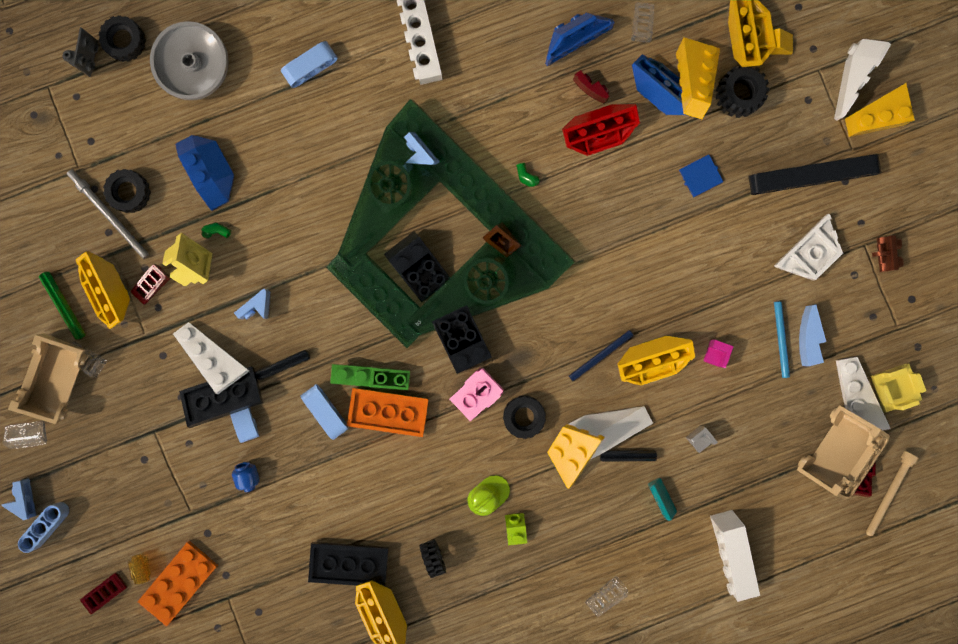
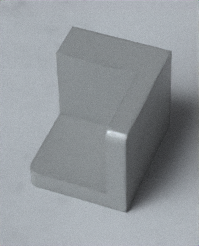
M699 426L686 437L698 453L710 444L715 445L718 443L707 428Z

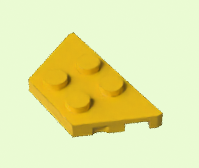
M566 424L547 453L566 487L569 489L573 486L605 437L602 435L594 436L589 434L587 430L577 429L575 426Z

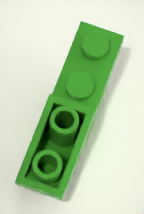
M332 364L330 384L408 390L410 371Z

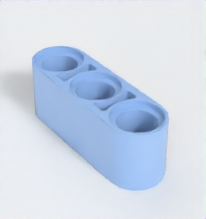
M323 41L286 64L281 69V73L291 88H295L331 66L338 58L328 42Z
M317 384L300 395L304 404L332 440L349 429L345 420Z
M58 502L46 507L18 541V548L24 553L40 548L68 516L69 507L67 504ZM54 509L58 510V516L55 515ZM42 523L45 525L46 531L42 529ZM29 538L33 541V546L30 544Z

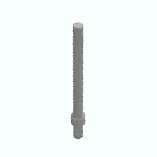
M73 169L69 170L67 175L76 184L75 187L89 198L143 259H146L149 253L95 195L85 179H81Z

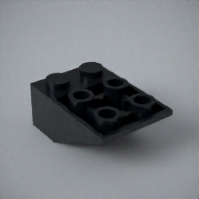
M415 231L384 253L388 261L421 303L452 280Z
M467 305L432 321L457 374L492 358Z

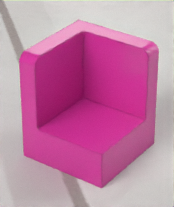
M710 340L703 361L720 368H726L734 346L717 340Z

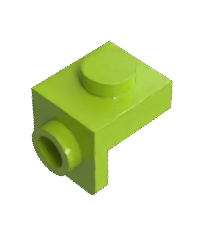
M524 514L505 515L508 546L526 544L527 534Z

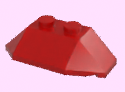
M611 104L575 116L562 128L566 147L589 156L622 145L635 127L640 124L637 105Z

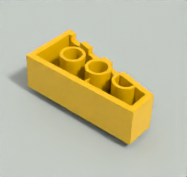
M683 37L676 52V59H678L677 68L678 72H680L679 83L682 86L683 114L703 119L712 102L720 48Z

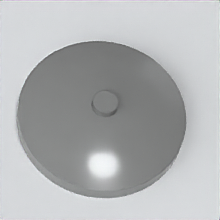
M191 21L173 24L163 30L153 43L150 53V67L154 79L163 90L176 98L183 100L203 99L213 94L221 86L227 75L229 61L226 47L220 37L203 24Z

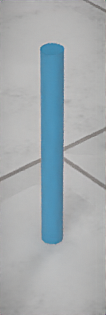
M782 301L774 302L782 378H789L790 372Z

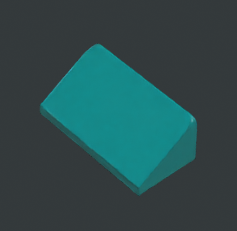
M657 478L649 482L648 486L663 517L670 521L677 513V510L662 479Z

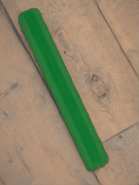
M50 272L40 274V281L74 339L80 340L85 337L84 330Z

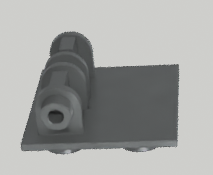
M80 27L76 50L64 51L63 59L88 77H91L95 69V53L98 52L99 48L98 40Z

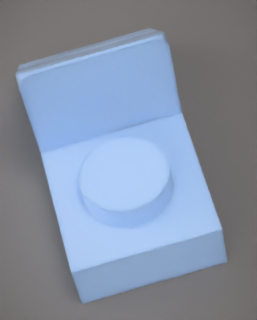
M409 132L404 137L407 140L406 145L413 152L416 151L406 163L428 165L439 163V160L415 132Z
M262 289L235 311L234 314L238 319L247 320L256 313L254 310H257L264 319H268L271 292L268 289Z
M30 479L12 482V494L15 497V501L4 503L2 506L22 520L36 516Z

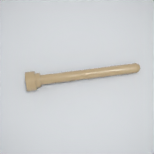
M904 451L900 457L902 458V465L866 530L868 536L874 535L908 469L918 462L919 458Z

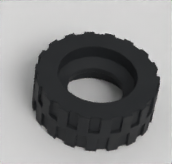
M117 15V17H110L109 20H106L101 25V30L98 34L100 46L112 58L128 62L142 54L146 42L145 34L141 27L132 19ZM127 30L131 34V42L127 47L119 48L114 44L113 37L117 31Z
M127 169L116 170L105 180L106 183L103 186L105 200L116 210L125 213H135V211L142 210L141 208L147 205L151 190L147 180L139 173ZM124 182H131L136 187V195L131 200H123L118 195V188Z
M518 396L508 402L504 409L503 420L505 427L512 435L517 438L527 439L540 433L546 422V414L543 406L535 398ZM520 408H529L533 412L534 419L529 426L523 427L516 423L515 413Z

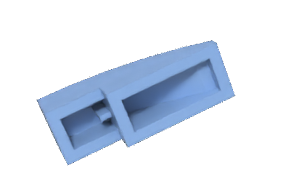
M817 305L806 306L801 320L799 350L802 366L824 363L819 344L826 342Z

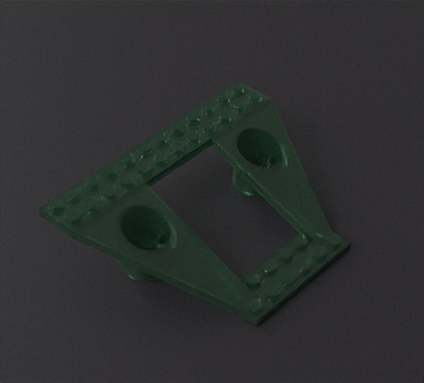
M410 99L384 130L339 252L326 268L408 348L420 335L435 330L432 321L465 305L468 306L471 315L475 316L548 289L575 260L413 99ZM409 132H415L439 160V163L434 165L406 163L416 151L413 152L406 145L407 140L404 137ZM394 166L401 169L398 175L394 174ZM389 167V175H386L384 171ZM403 173L406 176L407 182L402 181L401 176ZM441 182L489 231L503 222L521 246L508 257H505L486 242L432 297L419 307L367 253ZM403 185H407L406 193L401 190ZM390 192L391 200L385 196L386 193ZM396 192L403 197L399 201H395ZM486 262L485 271L478 267L479 263ZM490 263L495 264L499 268L496 271L491 270ZM500 269L503 272L505 278L498 277L497 272ZM475 270L480 274V277L474 278ZM499 281H505L503 291L497 286ZM491 288H494L499 294L491 295ZM480 289L487 290V294L481 292Z

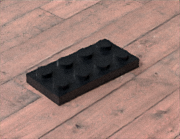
M253 366L248 367V373L220 394H216L208 382L179 391L187 427L193 428L262 404L263 400L255 368Z
M312 542L308 582L357 586L358 584L374 581L386 587L389 547Z

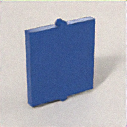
M709 154L679 169L685 181L684 185L688 187L693 198L723 183L717 170L718 167L714 165Z

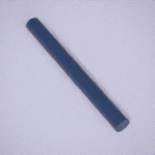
M628 330L571 373L569 378L572 382L634 336L632 332Z

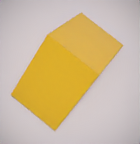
M781 28L773 30L776 48L771 55H792L793 34Z

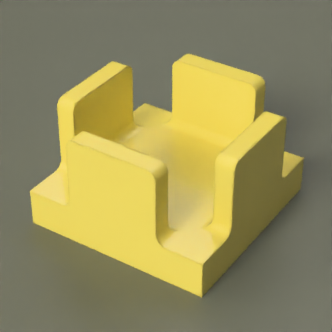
M180 233L176 236L175 243L165 251L162 264L167 266L171 263L177 268L170 273V278L183 286H187L191 282L195 284L198 281L204 284L209 279L212 253L183 233Z
M903 364L870 376L883 412L895 409L905 410L919 405V401L922 400L920 393L926 392L920 373H913L910 364Z

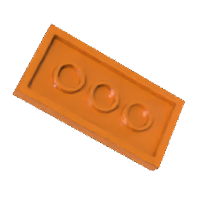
M352 388L347 426L423 437L429 399Z
M188 541L138 600V603L167 627L217 568L218 564L192 542Z

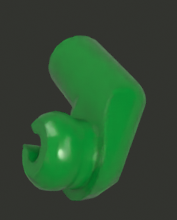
M525 163L516 165L521 183L528 187H534L539 184V177L527 173Z
M217 222L204 225L201 229V235L206 239L212 237V234L216 233L225 238H228L231 234L230 229Z

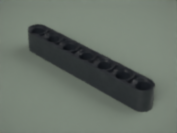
M879 154L757 173L749 175L748 179L751 195H759L881 174L882 171Z

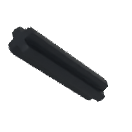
M307 350L298 352L256 371V377L259 381L309 360L310 354Z
M654 450L606 451L600 454V460L602 462L657 461V452Z

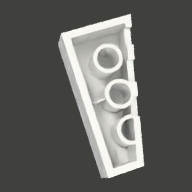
M733 510L711 515L710 518L719 546L720 557L724 564L723 571L729 582L727 583L729 594L734 595L737 602L760 596L745 525Z

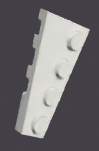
M188 322L173 333L216 394H220L249 372L247 368Z
M858 357L836 360L845 409L881 430L891 429Z

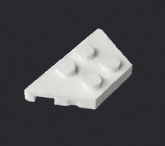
M826 214L774 266L804 278L816 280L843 254L841 246L837 241L836 230H833L830 221L832 219L831 215Z

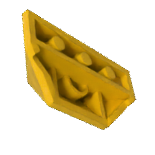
M730 0L728 26L734 59L742 67L760 66L776 48L770 11L758 0Z
M86 251L76 259V263L79 266L78 272L81 285L97 317L109 329L114 328L124 320L130 297L115 266L96 254Z
M663 336L630 347L617 363L621 381L641 386L677 374L690 360L692 361L695 358L693 341Z
M374 581L358 584L356 586L355 605L371 640L375 644H405L407 623L392 590Z

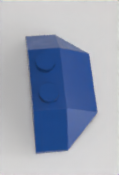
M586 12L583 15H575L570 20L571 22L566 25L564 23L558 25L553 31L545 62L546 66L551 65L611 30L615 23L614 20Z
M642 54L632 64L637 91L666 115H686L683 114L680 78L661 62L647 58L646 55Z
M191 135L176 143L177 154L196 191L210 210L213 211L228 203L234 173L218 143L214 140Z

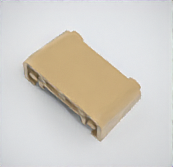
M37 334L32 342L37 348L32 349L31 353L34 354L22 387L16 393L18 394L16 401L11 400L8 410L58 424L61 420L64 421L68 414L66 407L81 365H85L88 354H86L85 349L51 335Z
M839 405L830 414L833 426L814 455L801 458L797 471L835 496L848 500L855 493L887 445L890 436L880 428Z

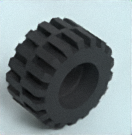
M741 65L737 68L735 66L719 81V85L716 87L718 93L715 97L719 99L717 104L718 106L722 105L724 113L728 111V115L731 117L736 114V118L741 116L747 117L764 104L768 98L766 94L770 88L766 87L769 84L768 79L764 80L766 75L764 72L760 74L759 68L752 69L753 66L745 68ZM734 83H742L749 88L750 100H742L736 96L733 89Z

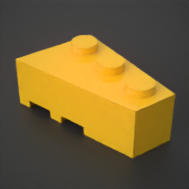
M907 84L901 85L847 117L845 122L848 136L853 137L900 127L914 121Z

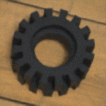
M433 539L420 544L421 556L430 578L445 574V563L436 540Z

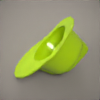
M497 475L484 479L468 495L467 501L470 510L480 516L489 515L508 499L510 488L507 481Z

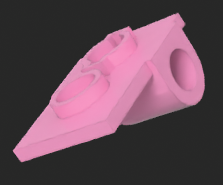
M480 367L464 382L465 385L450 400L471 421L483 409L489 408L504 393V389L484 368Z

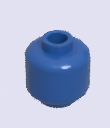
M250 462L240 463L232 471V478L238 490H244V492L253 491L260 482L257 468L255 465L250 464Z

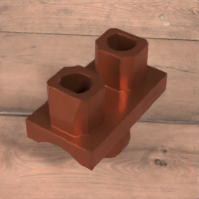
M896 235L877 238L878 252L872 253V257H878L880 272L899 270V267L904 266L903 258L897 255V249H901L902 241L896 238Z

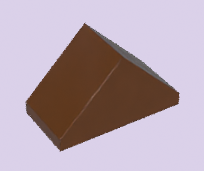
M503 222L496 225L483 236V239L505 257H508L521 246Z

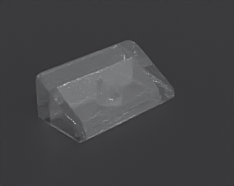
M38 421L5 426L3 444L9 449L47 444L45 422Z

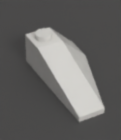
M862 39L857 44L853 43L847 52L849 56L845 62L834 117L835 120L838 121L847 114L859 96L857 90L862 89L865 83L867 84L870 79L867 75L875 66L878 67L891 46L889 42Z
M644 406L584 415L569 423V425L575 426L577 429L589 431L591 435H602L605 437L592 458L606 452L653 424Z

